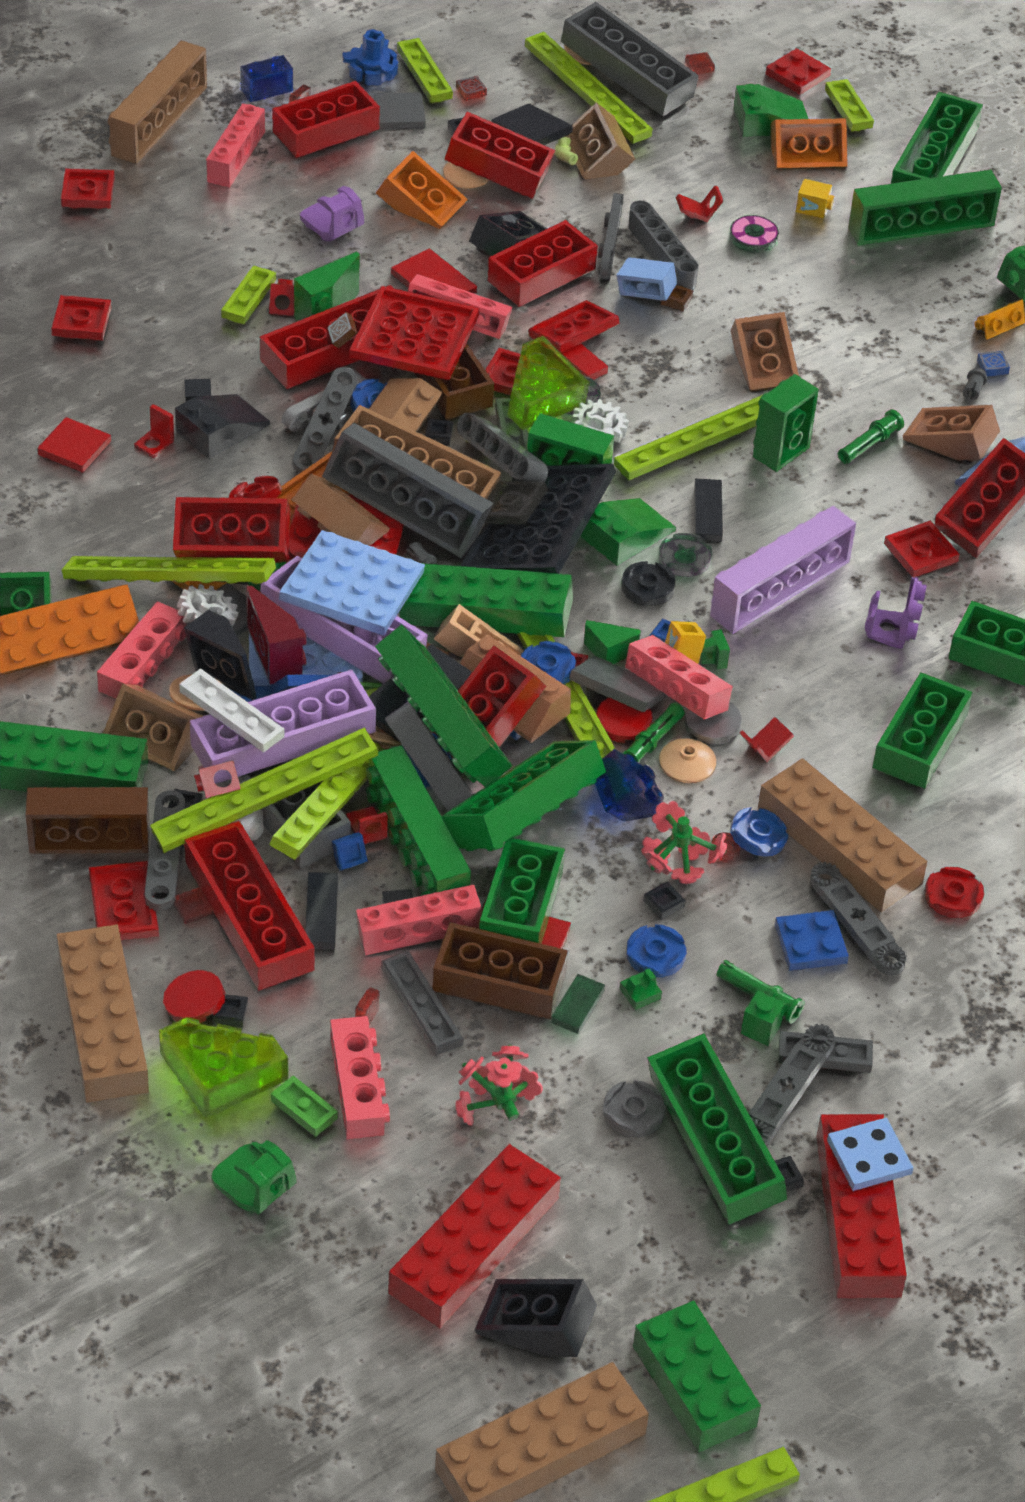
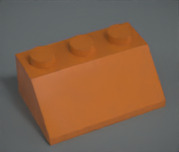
M846 118L785 119L773 121L771 123V149L776 169L848 167Z

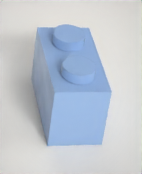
M628 257L617 273L619 292L623 296L666 301L677 284L675 266L671 262Z

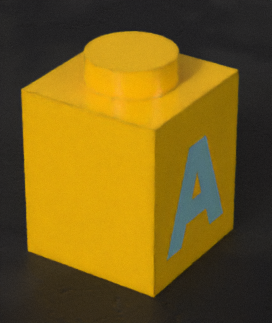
M804 179L798 192L796 212L824 219L827 209L832 210L835 196L831 195L832 185Z
M671 621L665 643L699 664L706 635L696 622Z

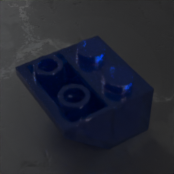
M613 749L602 758L606 772L596 778L595 783L605 812L623 822L652 817L656 814V806L664 800V795L655 782L656 775L650 766L642 765L635 761L631 755H625Z

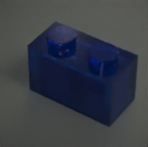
M284 55L240 66L241 91L250 103L293 92V67Z

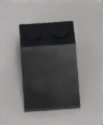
M521 211L479 215L469 242L475 245L476 250L480 253L493 256L548 228Z
M237 394L198 396L175 408L176 432L208 459L270 425L269 419Z
M207 610L184 627L195 671L197 672L199 669H202L225 687L251 700H255L257 695L246 652L228 619L223 615Z
M496 1279L475 1327V1332L478 1335L546 1357H577L597 1304L584 1279Z

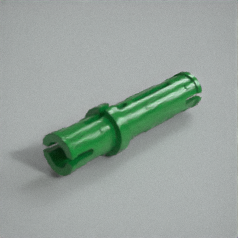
M672 702L645 731L639 732L635 737V742L623 752L625 762L631 766H636L647 753L653 752L660 739L685 715L684 708L680 704ZM665 721L666 724L661 729H658V727ZM649 738V742L643 747L642 744Z

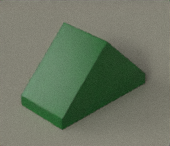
M586 620L584 644L595 656L615 664L627 658L629 643L640 640L641 630Z

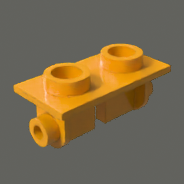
M1023 300L1007 304L1005 307L978 317L974 323L975 328L984 331L985 339L988 340L1025 324Z

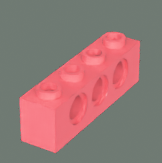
M242 103L206 159L207 182L231 187L265 133L264 108Z
M418 274L410 282L408 292L480 308L479 317L473 328L474 331L500 339L506 330L512 311L511 306Z
M157 601L97 671L98 691L116 699L122 684L138 685L143 688V684L148 678L156 674L158 666L163 660L171 656L174 647L179 641L182 642L186 638L184 630L186 623L183 622L184 616L178 615L177 609Z
M654 635L629 643L625 668L704 720L728 711L733 686Z
M473 884L358 909L356 914L359 936L365 956L444 939L450 922L479 929L482 909L475 885Z
M368 1016L330 1020V1041L346 1140L384 1136L385 1123L390 1122L388 1103L382 1104L381 1097H385L386 1092L384 1078H378L377 1072L381 1071L380 1054L373 1051V1047L377 1046L376 1030L369 1027Z

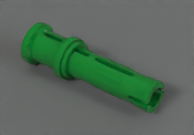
M888 410L883 418L874 420L866 432L838 451L839 460L844 464H849L877 442L887 441L890 434L904 428L903 417L896 410Z
M724 960L717 970V977L729 982L750 996L754 997L756 992L760 991L785 1002L783 1016L786 1018V1022L793 1024L800 1017L805 1001L801 998L795 999L786 994L779 985L770 986L728 960Z

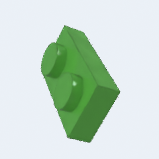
M294 1075L271 1093V1101L315 1137L338 1119V1111Z

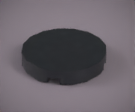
M640 561L631 564L624 570L621 587L625 596L634 603L644 606H657L666 603L672 598L675 592L676 580L672 571L663 564L655 562V565L648 564V561Z

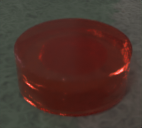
M722 832L726 834L724 843H727V849L721 861H732L738 857L740 846L734 841L731 833ZM721 833L716 834L712 838V844L715 843L717 836L721 835Z

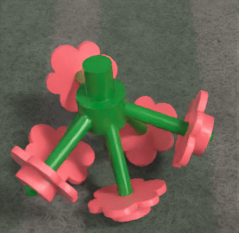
M671 801L669 804L662 802L656 806V814L652 816V821L660 832H666L671 828L672 834L663 842L658 838L654 840L650 837L644 838L642 841L644 847L641 850L648 860L646 862L652 871L658 874L663 872L666 875L672 871L671 879H678L682 884H690L702 877L704 869L690 866L689 860L694 861L698 859L699 855H705L708 849H710L709 864H714L717 859L721 860L727 849V843H724L726 834L721 833V835H718L715 843L712 844L710 843L708 833L700 832L697 827L691 828L689 826L690 820L684 816L685 812L681 807H678L677 802ZM676 846L682 854L683 868L672 870L667 865V859L670 857V852Z
M509 1044L508 1046H501V1051L492 1052V1056L500 1059L499 1061H491L485 1066H480L484 1060L481 1056L476 1062L473 1059H470L467 1063L464 1062L459 1071L462 1077L458 1083L461 1085L472 1076L473 1078L470 1079L469 1086L474 1089V1092L477 1095H483L488 1091L492 1099L471 1103L469 1092L460 1091V1099L456 1101V1111L459 1118H463L464 1123L472 1126L474 1124L473 1115L475 1109L496 1105L498 1110H504L509 1121L518 1118L520 1114L514 1104L517 1101L516 1096H524L525 1099L531 1101L543 1091L541 1083L538 1082V1074L534 1071L530 1072L527 1067L522 1066L517 1061H513L527 1059L529 1054L521 1052L519 1047Z

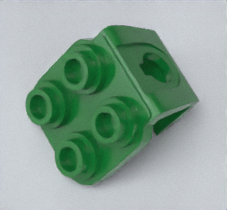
M1018 246L1006 254L999 269L997 279L1024 302L1025 246Z
M269 1140L262 1144L252 1142V1144H245L239 1147L217 1165L211 1175L213 1185L240 1208L246 1211H254L258 1215L297 1183L291 1159L282 1149Z

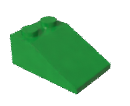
M760 84L736 85L733 109L742 137L771 136V123L775 120L809 119L802 100Z
M357 251L294 278V318L297 321L357 297L359 294L360 254Z
M640 498L605 501L598 504L580 537L618 566L675 532L676 526Z
M50 572L0 573V616L52 603Z

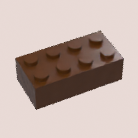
M467 343L450 380L415 373L417 378L423 379L442 392L436 406L445 420L461 416L467 412L472 413L493 407L494 382Z
M148 787L27 788L25 815L29 854L149 853L150 819Z
M450 922L433 967L432 989L434 992L551 1019L566 975L568 950Z

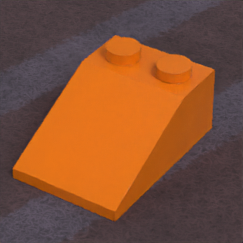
M414 151L386 177L376 192L394 210L438 229H441L468 200Z

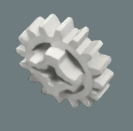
M598 399L597 403H593L591 400H588L587 405L579 403V408L574 409L571 422L614 435V441L620 443L621 437L625 438L629 420L626 419V413H620L621 407L613 408L611 407L612 402L602 404V401Z
M199 584L198 589L192 585L189 586L188 590L184 589L176 606L179 608L178 615L184 616V623H191L204 612L210 610L226 617L232 628L239 612L236 611L237 604L231 603L232 597H224V591L214 590L213 586L205 589L202 584Z

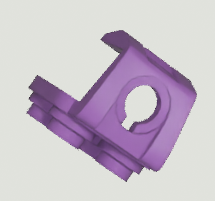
M342 186L338 188L337 192L339 194L331 198L326 196L318 198V203L304 209L300 213V220L305 226L316 232L324 241H333L364 224L361 199L349 187Z
M911 577L906 608L903 612L877 609L880 591H876L871 598L865 622L867 637L898 649L903 648L905 641L915 640L919 624L913 622L914 620L920 621L923 604L918 603V600L924 601L927 585L922 584V581H918L917 577ZM889 622L895 628H899V630L885 631L879 625Z

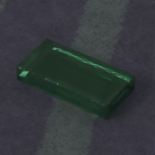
M577 974L551 1016V1023L579 1034L605 992V984Z

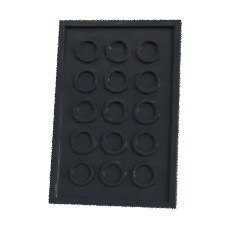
M614 464L547 466V478L540 486H535L513 477L460 566L559 574L616 474Z

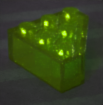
M544 336L528 341L522 345L507 415L522 430H526L532 427L539 413L556 418L573 411L575 408H579V403L585 404L590 382Z
M188 1017L159 1030L160 1054L205 1119L288 1080V1056L273 1035L260 1033L259 1036L242 1033V1029L221 1024H217L216 1027L199 1024V1020Z

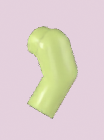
M565 136L558 139V143L555 145L556 158L570 165H575L578 155L570 151V138Z

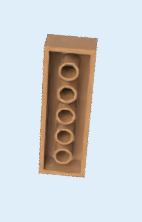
M181 40L169 51L163 60L158 62L157 66L146 75L145 79L134 88L132 93L123 99L115 111L110 113L108 125L110 126L109 144L111 145V156L137 164L207 88L206 48Z
M361 405L357 407L334 439L333 451L342 431L356 423L490 502L497 494L501 472Z
M800 759L761 785L758 809H766L776 814L787 827L786 833L822 863L826 862V864L832 863V866L836 865L842 876L848 879L856 891L881 913L923 884L928 861L805 759Z
M118 924L57 934L59 962L86 1103L149 1093L148 1070Z
M611 1362L437 1448L435 1471L455 1502H514L646 1435L649 1413L614 1362Z

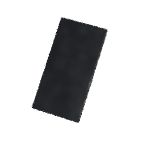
M431 644L427 647V650L455 688L459 690L472 671ZM392 676L373 692L369 698L376 708V726L399 741L386 722L385 717L407 703L409 696L395 684L392 679L394 676ZM420 711L417 712L421 718L424 717Z

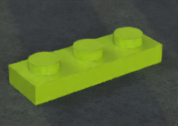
M848 79L826 82L825 91L842 118H846V124L851 132L873 128L874 119Z
M253 265L221 309V318L245 325L271 288V283L276 281V272Z

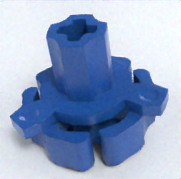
M375 29L366 30V33L363 35V44H361L360 48L354 47L350 52L342 53V60L348 63L349 76L354 81L362 82V75H365V85L375 86L393 80L398 74L397 54L388 48L389 40L385 39L382 31H376Z

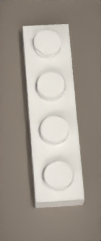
M199 669L179 684L180 693L263 753L285 737L283 727L202 669Z

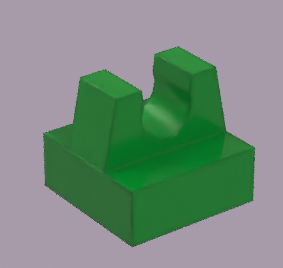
M722 629L711 631L710 638L705 639L700 656L701 664H714L717 670L728 668L730 648Z
M650 968L620 982L619 989L634 1010L654 1003L662 997V991L657 985L656 976Z

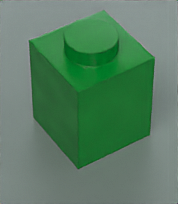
M757 991L744 1011L741 1034L769 1046L782 1025L785 1002Z

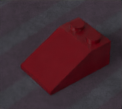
M247 586V630L269 684H274L286 675H303V666H306V655L303 646L307 644L304 629H299L293 616L256 588Z

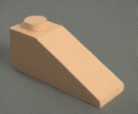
M460 604L443 620L434 637L435 641L460 657H464L468 648L487 634L520 656L524 652L522 648Z

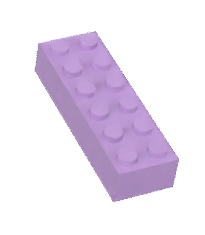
M831 506L825 511L817 513L815 517L807 522L800 523L787 534L779 536L769 545L759 548L749 557L739 560L737 564L726 571H721L714 579L710 616L730 633L734 634L850 562L856 523L835 506Z
M296 556L274 572L266 582L261 583L260 592L293 616L299 629L303 628L308 638L383 684L394 675L391 671L388 672L378 660L381 654L375 646L402 624L425 647L427 645L428 634L398 616L395 617L383 636L280 601V590L302 560L299 556Z
M352 669L248 702L284 728L285 737L264 753L211 714L190 720L191 746L204 768L233 760L238 777L300 757L364 727L368 734L376 732V708ZM219 770L214 775L215 784L232 779L231 774L227 770Z

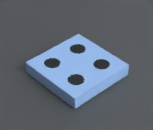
M887 1117L828 1134L827 1141L853 1191L908 1176L913 1172V1166Z

